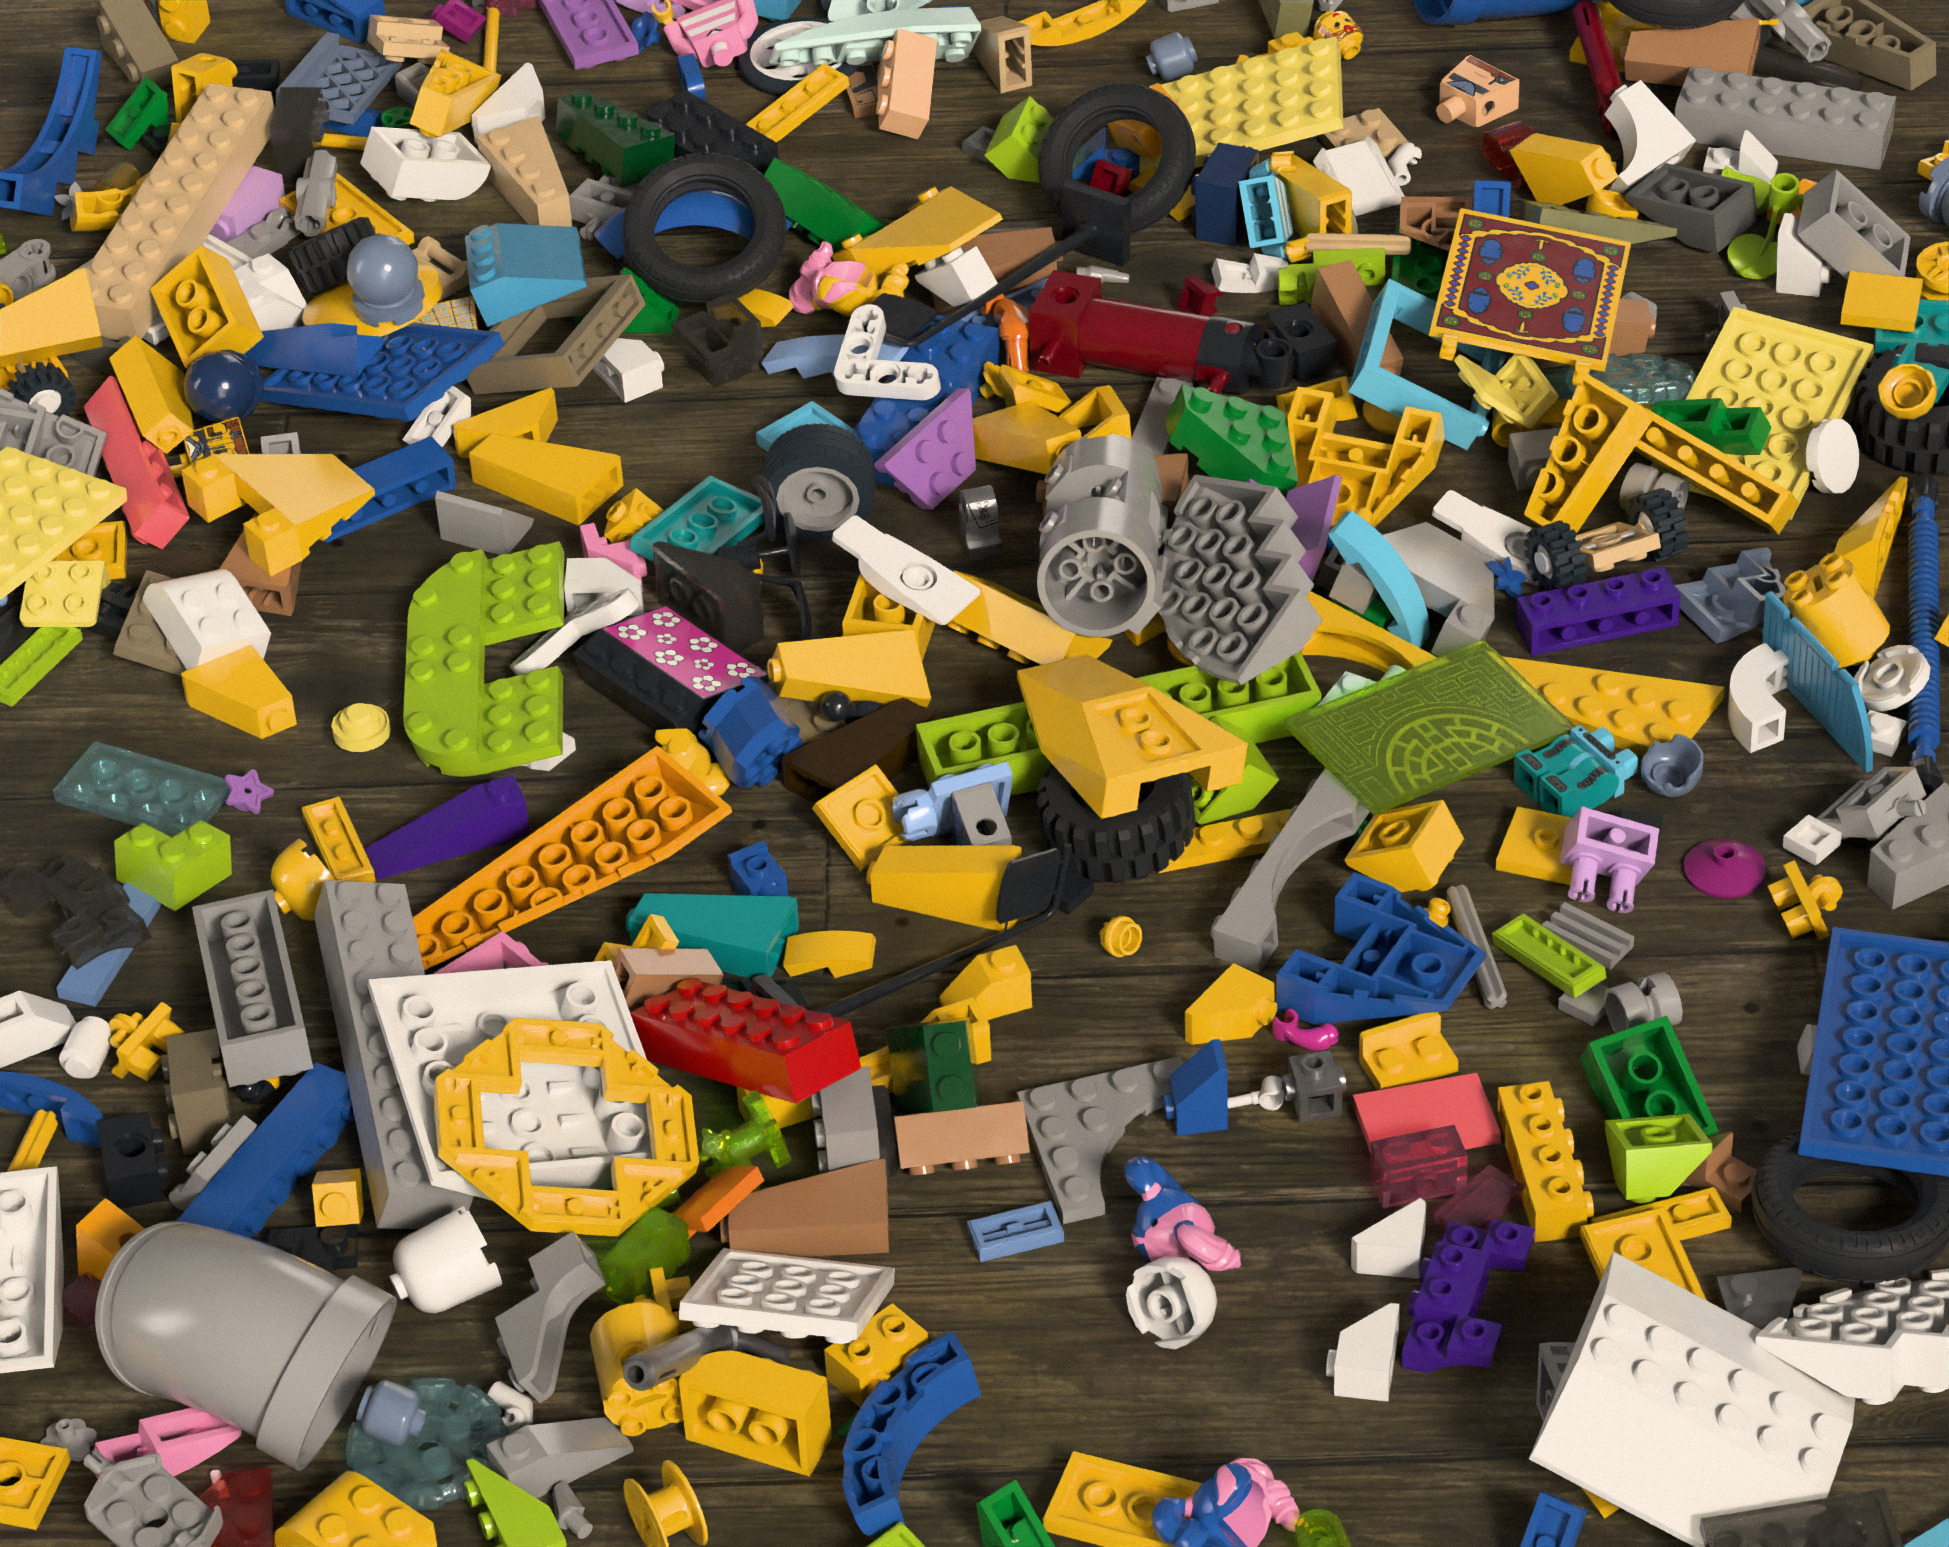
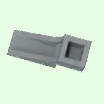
M573 1231L528 1259L534 1273V1277L530 1279L535 1293L495 1318L501 1334L497 1338V1343L502 1353L512 1365V1368L508 1370L512 1383L519 1392L527 1391L539 1403L547 1400L555 1391L567 1328L572 1315L586 1298L606 1285L595 1253Z

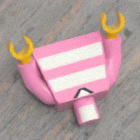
M664 0L667 10L664 12H658L654 4L651 7L655 20L665 25L663 30L676 54L686 55L694 53L695 58L705 68L715 64L727 66L732 62L733 57L747 51V39L752 36L758 25L754 0H720L676 18L677 21L672 19L674 13L669 0Z

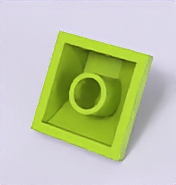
M1690 1114L1605 1120V1133L1615 1184L1626 1200L1635 1203H1650L1655 1201L1656 1197L1670 1196L1712 1152V1142Z

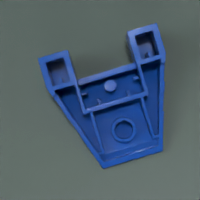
M1354 872L1335 896L1334 933L1357 941V944L1341 965L1296 949L1277 973V1011L1285 1014L1286 1010L1293 1009L1297 1012L1300 1020L1313 1025L1448 1011L1484 961L1485 952L1448 925L1442 928L1430 920L1429 912L1418 905L1414 908L1401 899V892L1393 886Z

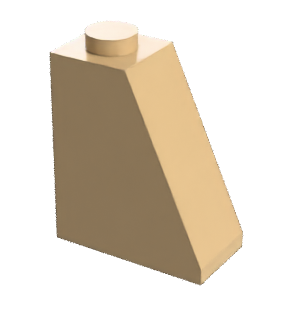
M1005 16L979 21L981 32L972 48V52L999 92L1005 93L1032 86L1031 38L1028 25Z

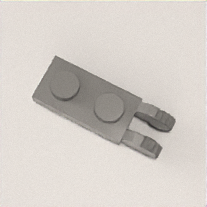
M280 207L270 212L266 221L254 225L251 229L226 242V244L255 259L268 253L272 254L288 244V241L301 234L302 231L297 230L295 227V215L291 217L289 210Z

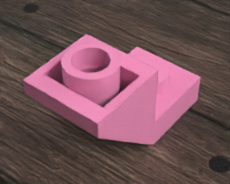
M595 523L580 525L584 558L605 557L639 579L642 585L641 577L647 576L646 562L643 555L636 554V552L630 550L631 540L608 545L605 536L599 537Z

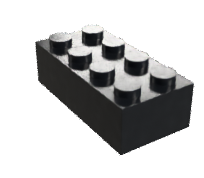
M687 90L676 93L671 98L638 116L646 121L659 123L663 129L675 134L674 158L693 153H719L745 161L763 175H765L774 157L779 159L777 142Z

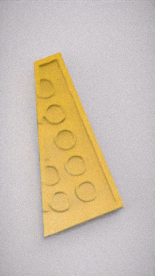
M1484 654L1558 725L1570 730L1581 725L1589 733L1604 727L1612 734L1615 740V747L1623 750L1628 748L1634 754L1644 757L1655 741L1660 743L1668 742L1675 734H1682L1692 739L1724 699L1725 687Z

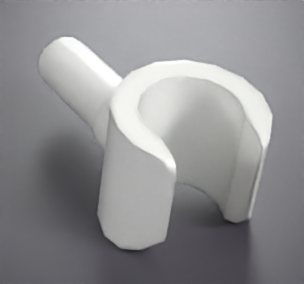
M1268 1076L1262 1081L1260 1091L1229 1097L1228 1109L1250 1104H1260L1263 1108L1272 1111L1279 1109L1284 1101V1093L1281 1090L1282 1079L1278 1076Z

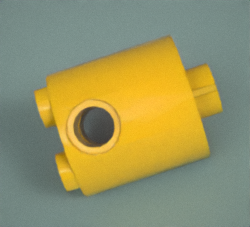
M1839 552L1830 553L1823 557L1818 565L1811 567L1807 571H1796L1785 579L1784 584L1787 590L1784 593L1783 603L1790 610L1792 616L1797 617L1839 662V668L1865 663L1874 656L1876 650L1889 635L1890 625L1873 596L1857 575L1851 561L1843 559Z
M636 1302L606 1312L594 1324L590 1333L591 1348L604 1413L613 1424L620 1426L621 1432L627 1436H638L646 1430L660 1428L671 1422L678 1423L683 1421L679 1378L681 1375L645 1391L631 1388L626 1383L623 1375L624 1364L629 1357L680 1335L677 1319L668 1309L655 1303Z

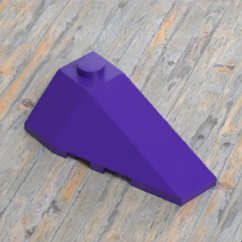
M514 775L495 779L470 788L365 848V853L374 870L376 879L378 880L529 836L530 828L526 799Z

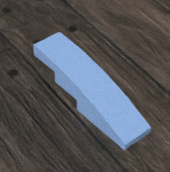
M845 335L806 336L776 342L761 363L768 374L796 367L803 379L831 372L834 376L835 365ZM883 340L877 360L900 361L909 347L898 346ZM865 345L857 346L851 352L861 354L866 352L869 347Z

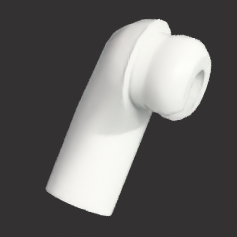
M1410 142L1401 144L1388 161V166L1399 186L1406 185L1411 179L1407 164H1417L1416 157L1421 159L1422 156L1420 148Z

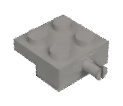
M604 175L598 181L587 178L569 196L572 220L586 224L580 230L581 236L585 240L587 238L588 241L592 240L594 232L607 219L627 206L632 193L639 183L620 187L615 183V175L608 177Z
M1884 767L1870 780L1858 781L1816 819L1842 833L1841 839L1854 837L1877 840L1888 834L1889 828L1900 818L1905 816L1922 817V815H1925L1926 804L1922 799L1926 796V792L1915 767Z

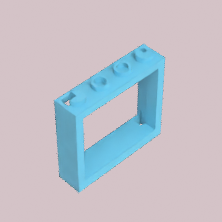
M1388 279L1373 303L1348 392L1400 418L1403 416L1405 406L1442 413L1445 440L1468 450L1476 436H1484L1490 423V420L1486 417L1491 409L1484 408L1473 397L1469 411L1379 367L1392 319L1394 318L1429 336L1437 303L1396 281ZM1432 337L1442 342V338ZM1461 342L1457 343V350L1481 361V367L1493 375H1496L1507 356V353L1504 351Z

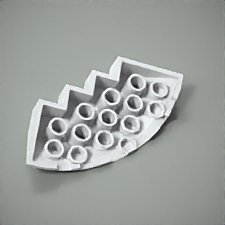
M1949 1268L1929 1271V1279L1911 1282L1904 1277L1894 1281L1886 1282L1884 1280L1882 1283H1875V1289L1852 1294V1290L1849 1288L1820 1296V1303L1798 1305L1793 1308L1794 1317L1788 1320L1787 1318L1778 1317L1756 1336V1345L1844 1396L1862 1398V1401L1867 1404L1879 1405L1893 1401L1904 1385L1919 1386V1389L1924 1392H1942L1949 1389Z

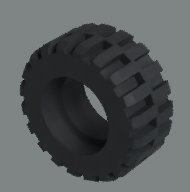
M1917 343L1915 361L1933 364L1936 367L1949 370V345L1938 344V346H1929L1928 343ZM1907 344L1898 345L1893 351L1887 349L1880 352L1877 358L1873 357L1866 364V368L1859 375L1858 384L1856 385L1852 421L1856 439L1869 455L1874 454L1876 461L1884 465L1889 463L1893 469L1902 472L1904 469L1912 470L1914 474H1924L1925 472H1934L1935 475L1945 474L1949 470V384L1938 403H1934L1933 407L1925 415L1914 420L1898 419L1888 413L1883 407L1879 397L1878 386L1886 373L1891 369L1895 355H1901Z
M1052 763L1043 774V778L1038 785L1037 804L1046 850L1058 849L1060 853L1059 860H1061L1064 844L1070 843L1072 850L1068 868L1082 876H1088L1093 882L1103 883L1104 880H1113L1114 884L1125 883V879L1136 878V880L1147 878L1148 873L1152 871L1159 873L1168 867L1170 859L1175 862L1185 851L1183 841H1185V847L1187 848L1194 835L1193 830L1196 827L1189 772L1141 783L1137 810L1103 819L1097 815Z

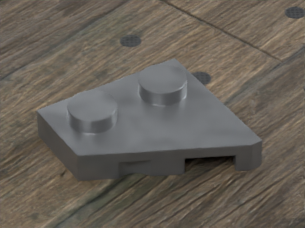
M1791 1267L1716 1277L1715 1290L1721 1308L1761 1330L1778 1317L1787 1318L1788 1320L1791 1318L1796 1293L1801 1285L1802 1269Z

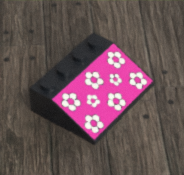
M667 605L601 628L573 653L584 682L653 731L687 728L696 736L699 743L702 741L698 736L700 729H708L702 723L704 717L725 692L731 688L737 693L741 691L745 686L740 681L747 676L759 677L765 683L770 681L768 673Z

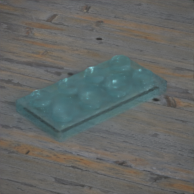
M94 741L53 789L55 802L136 826L145 823L173 837L199 820L208 823L227 800L231 791L224 778Z

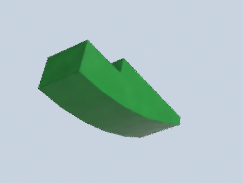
M1721 398L1655 401L1651 410L1653 413L1724 454L1760 455L1772 428L1761 407L1727 408Z

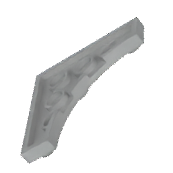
M1181 1056L1017 1092V1099L1024 1101L1027 1131L1063 1224L1105 1215V1201L1101 1191V1176L1106 1153L1111 1152L1116 1142L1125 1133V1126L1139 1114L1147 1116L1163 1107V1094L1170 1093V1075L1184 1064Z

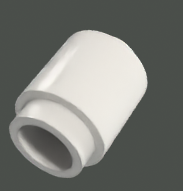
M88 1016L74 1025L59 1056L61 1066L69 1075L75 1078H92L98 1074L111 1048L109 1039L112 1037V1032L109 1024L101 1018Z

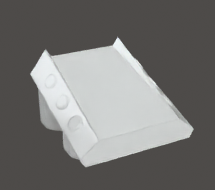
M1368 135L1363 141L1329 150H1325L1322 147L1313 160L1317 169L1352 191V209L1355 216L1399 205L1401 197H1405L1378 145Z

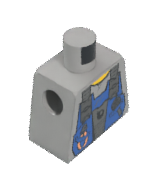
M991 782L952 792L951 841L954 846L1012 845L1011 834ZM978 822H981L982 827L977 829Z

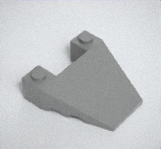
M1427 522L1383 535L1409 568L1421 591L1425 605L1447 617L1431 653L1451 664L1476 655L1495 618L1494 573L1488 566V563L1493 561V558ZM1344 561L1329 597L1363 615L1378 594V591L1359 562L1347 565Z

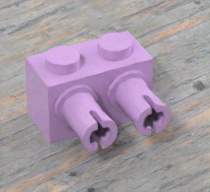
M1581 807L1565 827L1560 863L1573 867L1568 897L1576 900L1579 892V902L1594 900L1596 876L1601 874L1611 877L1607 908L1615 911L1618 903V913L1633 911L1635 885L1643 879L1655 864L1659 828Z

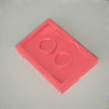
M1477 1073L1353 1095V1108L1375 1166L1501 1143V1131Z

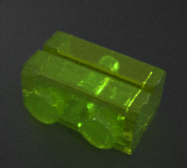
M656 1206L651 1207L599 1261V1266L606 1285L602 1287L603 1294L621 1305L633 1303L638 1295H645L647 1299H650L654 1291L649 1269L663 1267L666 1280L675 1273L677 1267H680L691 1256L690 1243L687 1240L689 1238L687 1223L683 1219Z

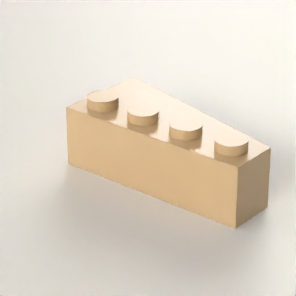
M539 115L504 128L494 129L477 137L479 152L491 164L487 178L528 225L572 227L569 193Z

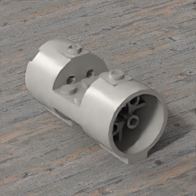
M1110 434L1109 437L1103 436L1087 439L1086 436L1080 438L1060 453L1045 478L1047 483L1045 499H1047L1045 518L1039 527L1041 532L1039 548L1041 551L1037 575L1038 594L1044 609L1055 622L1073 633L1084 636L1105 637L1121 633L1127 629L1138 635L1162 607L1164 573L1157 569L1158 549L1164 544L1162 538L1167 529L1168 508L1162 504L1163 489L1158 464L1142 445L1130 438L1117 434Z

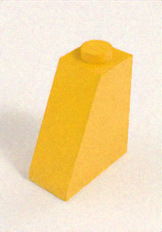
M1535 133L1509 150L1536 201L1541 203L1563 205L1597 193L1619 177L1601 145Z
M252 645L181 673L186 702L190 707L251 735L263 739L297 725L292 695Z

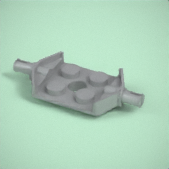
M98 1450L92 1451V1456L88 1454L85 1457L84 1466L99 1477L84 1503L87 1520L117 1547H211L223 1525L220 1507L218 1505L215 1506L213 1512L163 1468L160 1454L154 1453L121 1461L117 1464H111ZM155 1519L167 1521L159 1528L145 1527L148 1522Z

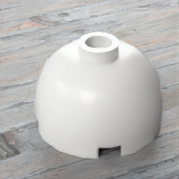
M1166 1256L1147 1263L1137 1269L1132 1275L1135 1276L1133 1284L1127 1287L1126 1292L1129 1313L1142 1334L1150 1331L1162 1338V1340L1155 1342L1158 1346L1170 1349L1185 1346L1202 1335L1212 1323L1217 1306L1216 1290L1209 1275L1199 1264L1188 1258Z

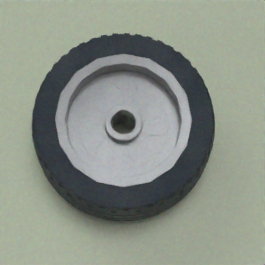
M823 423L805 424L781 434L768 449L763 464L762 476H766L771 482L775 498L776 525L784 533V513L790 512L793 517L798 538L807 541H832L833 532L852 516H859L864 521L869 517L875 498V467L868 447L854 433L836 425L832 426Z

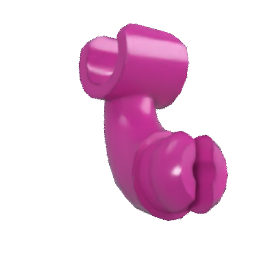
M1293 1009L1286 1010L1285 1023L1281 1022L1277 1017L1273 1018L1272 1035L1279 1041H1291L1295 1045L1310 1051L1327 1050L1331 1045L1338 1042L1337 1037L1339 1033L1335 1026L1330 1023H1325L1320 1027L1311 1029L1299 1028V1017Z

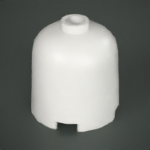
M464 1206L409 1234L399 1241L394 1249L393 1263L396 1273L389 1276L392 1286L400 1300L408 1297L413 1305L423 1312L438 1313L502 1285L495 1262L489 1265L480 1249L487 1245L472 1215L469 1211L466 1212Z

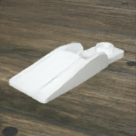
M1453 490L1447 491L1434 506L1432 516L1461 532L1462 542L1493 558V561L1500 566L1501 562L1509 556L1512 569L1522 572L1527 577L1526 582L1538 586V581L1534 582L1531 577L1533 574L1532 569L1528 570L1527 563H1530L1529 558H1526L1524 555V551L1528 550L1524 545V540L1528 539L1526 534L1533 528L1485 506L1481 507Z
M852 516L833 532L832 541L859 559L860 572L867 582L882 595L939 625L949 623L980 595V589L913 547L887 533L883 534L859 516Z

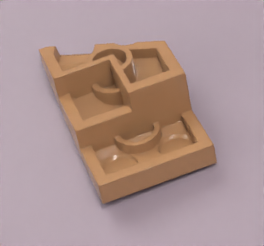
M1401 197L1399 233L1450 251L1460 208L1472 210V197Z

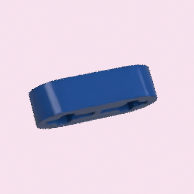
M694 53L676 56L677 72L682 89L706 101L704 81Z

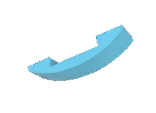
M1352 510L1345 512L1328 533L1329 537L1347 565L1359 562L1394 617V620L1387 627L1389 632L1420 648L1430 636V624L1424 599L1413 575L1400 555L1382 534Z

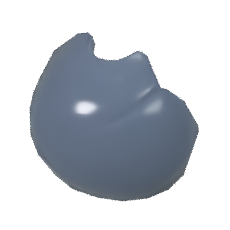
M1675 734L1668 742L1660 743L1655 741L1641 760V778L1649 789L1658 795L1667 797L1683 796L1689 793L1702 777L1703 751L1695 740L1682 734Z

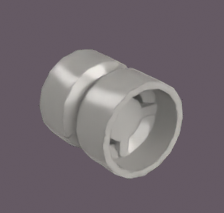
M1639 462L1631 466L1623 481L1619 498L1620 507L1626 510V507L1629 506L1628 501L1632 497L1659 488H1665V491L1670 490L1672 497L1676 496L1679 500L1678 508L1683 507L1684 509L1689 493V481L1687 478L1665 472L1660 476L1657 468Z
M1665 972L1640 978L1637 985L1633 982H1627L1608 988L1605 992V1010L1614 1033L1664 1016H1668L1672 1026L1680 1024L1683 1011L1679 992L1671 977Z

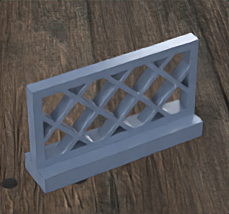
M326 32L277 88V120L290 123L296 114H302L353 125L402 67V62L384 59L385 55L379 52L339 45V34ZM343 58H347V59H352V60L343 61L342 59H343ZM362 93L361 95L350 96V95H353V94ZM338 97L340 98V99H335V100H330V101L327 100V99L338 98ZM349 108L350 111H345V110H340V109Z

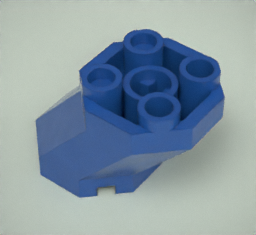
M747 676L740 681L745 688L738 693L733 688L729 689L706 714L702 723L708 729H700L698 736L709 745L728 778L739 788H751L756 783L763 788L776 777L778 773L776 767L780 764L782 758L786 754L800 748L803 740L798 736L800 728L788 717L770 687L759 677Z

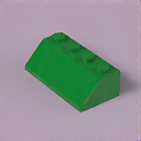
M775 157L764 175L777 191L783 204L785 215L792 222L791 226L801 232L805 228L810 232L807 237L819 245L822 244V241L829 242L832 245L833 254L843 249L841 242L857 233H860L863 238L888 226L817 178Z

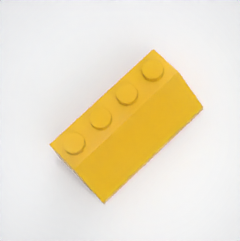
M954 570L955 574L979 588L980 595L947 623V626L964 634H968L972 630L979 634L977 641L994 649H998L1002 645L1010 649L1007 656L1019 662L1029 664L1030 660L1043 665L1085 654L1097 659L1112 643V639L1106 636L1089 637L1073 633L1055 622L1042 605L993 581Z

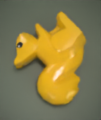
M689 729L656 730L655 739L663 745L660 747L663 751L717 796L725 793L729 788L731 780L720 763H711L708 750L698 742L696 736Z

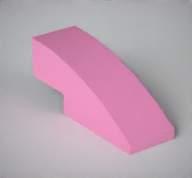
M187 1408L140 1419L138 1433L95 1443L94 1450H98L111 1464L158 1453L161 1456L163 1468L171 1475L176 1476L224 1449L241 1437L242 1430L194 1408Z

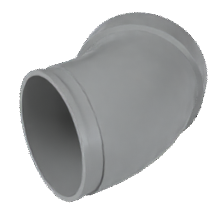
M169 1221L152 1225L142 1230L126 1242L115 1255L105 1272L98 1292L95 1326L99 1347L104 1360L114 1375L129 1388L140 1393L187 1405L225 1421L256 1437V1447L260 1451L297 1471H301L318 1454L359 1391L386 1337L395 1313L397 1300L396 1297L356 1275L344 1280L302 1258L252 1238L209 1226L182 1221Z

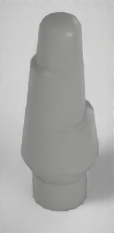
M1093 265L1076 267V274L1101 278V284H1127L1129 282V274L1119 272L1118 270Z

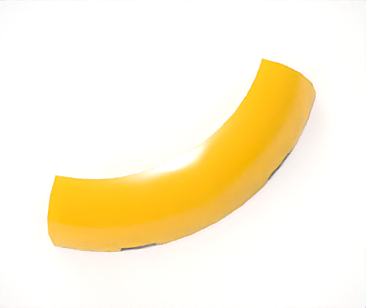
M171 123L167 145L182 123ZM150 172L139 178L136 185L126 190L114 188L96 192H75L70 216L72 232H94L113 229Z

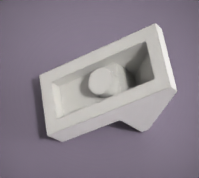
M1745 130L1740 151L1725 147H1709L1703 172L1721 176L1723 169L1727 166L1736 172L1762 179L1771 184V179L1776 175L1778 161L1748 130Z
M452 386L445 392L443 398L432 402L423 409L402 440L411 445L432 436L443 447L453 433L452 424L471 418V398Z

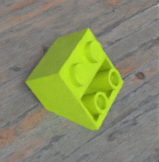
M1029 96L1002 117L984 156L1008 179L1040 183L1038 172L1039 152L1045 133L1049 126H1051L1054 118L1049 115L1043 106L1039 105Z
M1214 716L1210 721L1248 743L1242 783L1207 792L1189 773L1195 821L1201 825L1254 809L1280 780L1247 732L1217 716Z

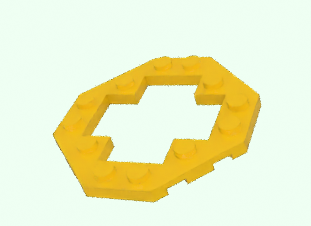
M516 1017L505 1025L503 1032L494 1039L485 1040L465 1055L464 1061L453 1070L448 1068L436 1077L433 1095L438 1157L530 1231L567 1234L573 1231L575 1234L618 1237L696 1173L699 1165L692 1095L679 1085L672 1087L657 1075L658 1068L632 1049L627 1052L612 1040L614 1034L600 1023ZM520 1062L600 1067L604 1100L646 1103L652 1159L614 1157L611 1165L613 1191L532 1186L528 1151L485 1148L480 1092L519 1094L522 1085Z

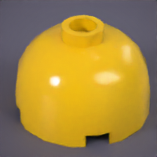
M299 838L276 858L272 866L271 881L276 890L274 895L277 907L284 915L292 911L303 920L315 921L314 912L324 880H334V878L315 854L309 857L306 852L303 853L301 851L307 844Z

